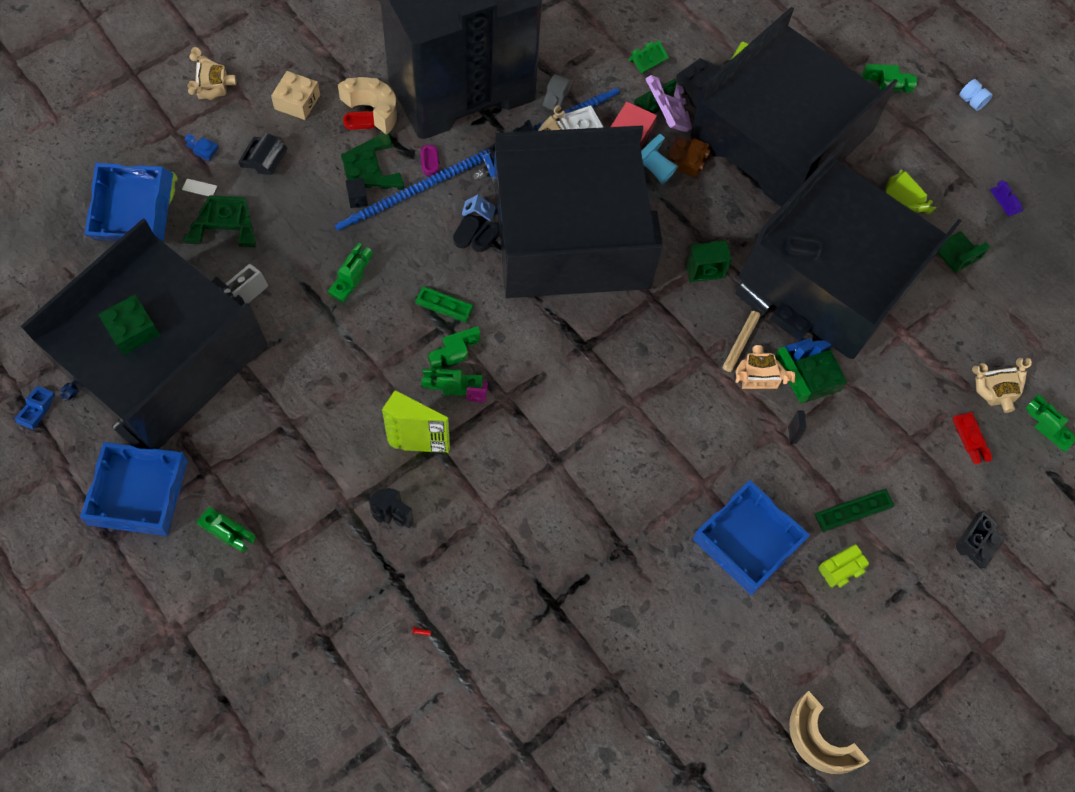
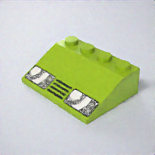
M395 390L382 409L389 445L404 451L448 453L450 450L448 417Z

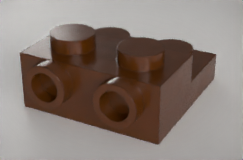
M676 136L666 158L678 166L676 171L696 178L698 171L702 172L705 165L703 160L704 158L708 159L711 149H708L709 143L693 138L691 142Z

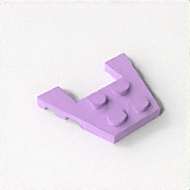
M650 75L645 78L666 118L668 126L683 132L692 130L688 111L685 112L684 109L686 99H682L681 95L684 92L683 87L676 84L674 97L664 94L658 77Z

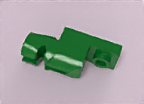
M866 64L861 74V77L865 80L878 81L880 90H884L894 79L898 80L893 90L896 92H900L902 89L904 92L913 93L914 88L917 86L916 75L900 73L899 65Z
M358 243L337 271L338 278L328 290L329 296L342 303L347 300L364 277L363 270L373 255V252L368 247L363 251L361 243Z
M478 326L442 337L443 348L439 347L427 353L431 369H442V363L446 367H450V365L468 359L466 346H473L480 342Z
M422 370L424 378L421 380L422 388L442 390L444 395L467 396V387L482 389L483 386L482 375H463L462 370Z
M1038 394L1025 409L1029 415L1038 421L1034 427L1062 451L1066 452L1075 442V434L1064 426L1069 419L1061 414L1051 403L1047 404L1046 399Z
M208 507L196 522L198 526L242 553L248 550L245 547V543L241 541L242 539L251 544L255 541L256 536L252 532L211 507Z

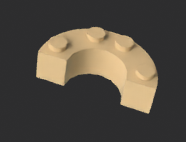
M367 77L347 78L338 84L341 101L351 108L357 105H370L374 107V125L385 134H388L393 129L397 121L396 97L393 90L387 84L377 78Z
M810 691L806 692L796 702L790 716V735L797 752L809 765L825 773L844 774L860 768L870 761L855 743L848 747L838 748L830 745L823 739L817 724L823 706Z

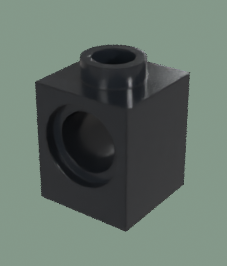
M363 178L346 180L350 208L368 206Z

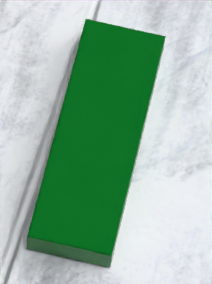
M424 286L415 300L417 305L467 323L474 308L472 304Z
M785 346L778 349L775 358L787 371L795 373V383L792 381H788L798 401L801 404L807 402L811 392Z

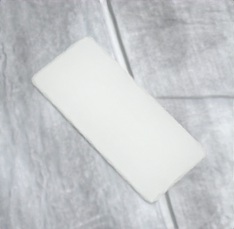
M187 179L182 190L209 196L214 194L217 186Z

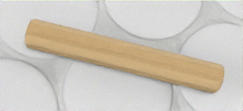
M751 311L723 365V369L727 372L733 370L760 318L759 312Z

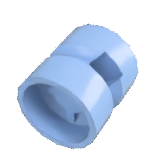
M973 79L962 89L959 96L966 102L970 101V106L974 110L979 111L990 101L993 94L986 88L982 89V84Z

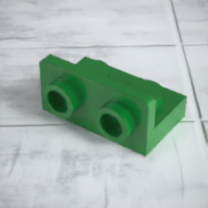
M651 41L644 45V49L640 50L638 48L631 52L632 56L628 61H634L640 74L669 57L660 41L655 43Z

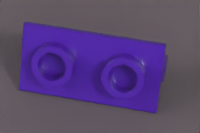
M1001 180L997 183V187L990 189L991 193L1008 217L1022 212V203L1015 194L1011 193L1012 190L1007 185L1008 183Z

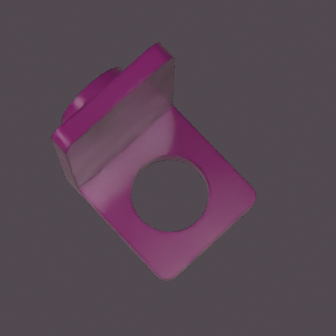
M483 381V389L467 387V401L486 403L488 382Z

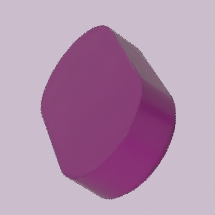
M425 145L420 150L422 173L428 177H431V175L435 176L439 172L438 151L433 145Z

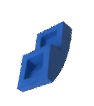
M827 341L809 342L800 346L792 356V359L796 362L799 359L828 351L832 346Z
M36 386L25 399L27 403L25 407L15 417L16 423L34 430L47 412L55 393Z

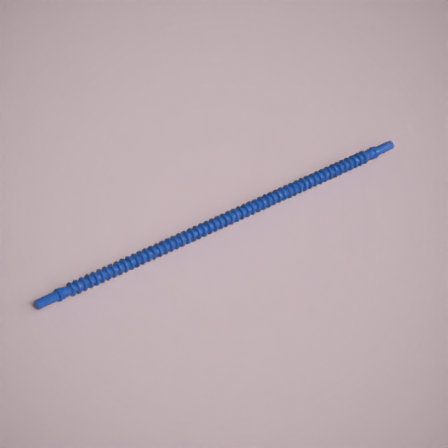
M616 87L606 93H600L596 98L592 97L579 105H575V107H571V110L567 109L565 114L588 106H592V108L594 106L597 107L598 104L605 103L607 99L619 94L620 91ZM538 123V126L534 125L535 131H538L542 125L541 123ZM488 149L483 150V153L479 152V155L475 154V157L466 158V161L462 160V163L453 164V167L445 168L444 172L440 171V174L436 173L435 176L431 175V178L427 177V180L418 181V184L414 183L413 187L409 186V189L400 190V193L396 192L395 195L392 194L386 200L378 201V204L373 203V206L369 205L368 209L364 208V211L359 210V213L351 214L349 218L334 224L336 230L339 231L351 224L355 225L361 219L366 220V217L370 218L371 214L374 216L375 212L384 211V208H389L388 206L393 207V204L397 205L398 201L402 202V199L406 200V197L411 198V195L419 194L420 190L424 191L429 186L433 187V184L437 185V182L441 183L442 180L446 181V178L450 179L451 175L455 176V173L459 174V171L463 172L464 169L468 170V167L472 168V165L476 166L477 163L484 162V155L489 154Z

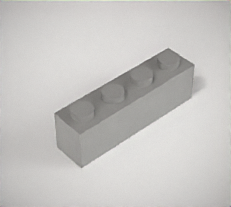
M248 264L226 283L233 290L234 297L240 295L245 304L252 301L268 287L262 273L251 264ZM227 288L223 292L227 293L231 292V290Z

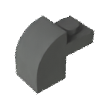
M554 74L547 86L548 91L542 106L554 110L556 106H561L564 97L569 94L573 80Z

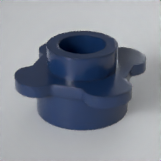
M74 381L66 383L61 388L60 396L62 399L66 398L69 401L79 392V388L76 387L77 385Z

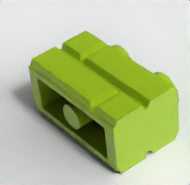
M854 544L824 561L818 569L831 588L836 585L841 588L850 582V577L855 576V578H858L865 574V568L869 565V562L862 555L858 546Z

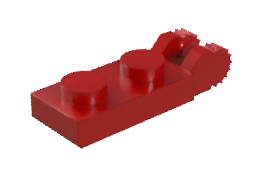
M973 413L954 416L952 418L954 425L973 463L976 465L981 462L978 450L985 462L991 461L990 449L987 447Z

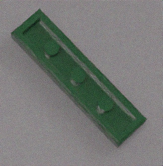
M883 489L817 512L815 517L824 533L892 509L895 505L887 489Z

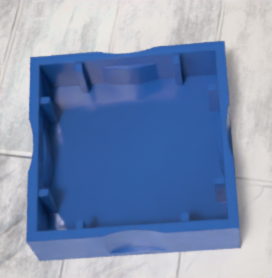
M95 163L92 199L88 209L84 235L96 240L117 242L144 218L154 235L161 241H164L173 173L157 166L138 165L127 167L120 164Z
M103 442L95 467L94 480L87 492L80 518L87 526L168 536L188 463L183 452L140 449L130 445Z
M749 480L731 497L723 509L716 512L696 531L692 540L752 596L810 535L789 515L778 509L772 500Z

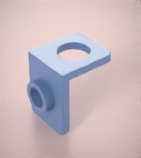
M477 194L465 201L462 215L466 216L475 211L491 221L493 220L495 206Z

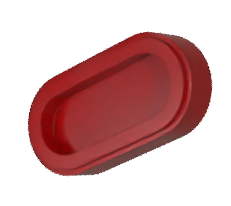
M371 111L349 112L343 117V124L349 130L372 129L376 127L374 125L373 112Z

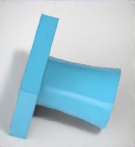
M658 134L641 153L643 165L663 185L674 174L678 166L658 152L665 139L663 135Z

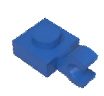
M187 134L184 139L187 141L186 146L192 148L195 155L208 161L211 160L218 150V144L203 137L198 141L193 135Z

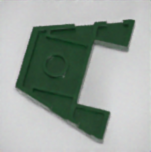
M382 133L341 154L347 180L363 178L365 188L377 186L382 187V189L395 187L398 190H404L401 174L396 173L382 176L375 151L392 148L389 133Z
M209 195L199 211L198 218L191 224L190 231L183 237L185 244L201 245L204 229L239 230V247L256 248L246 198Z

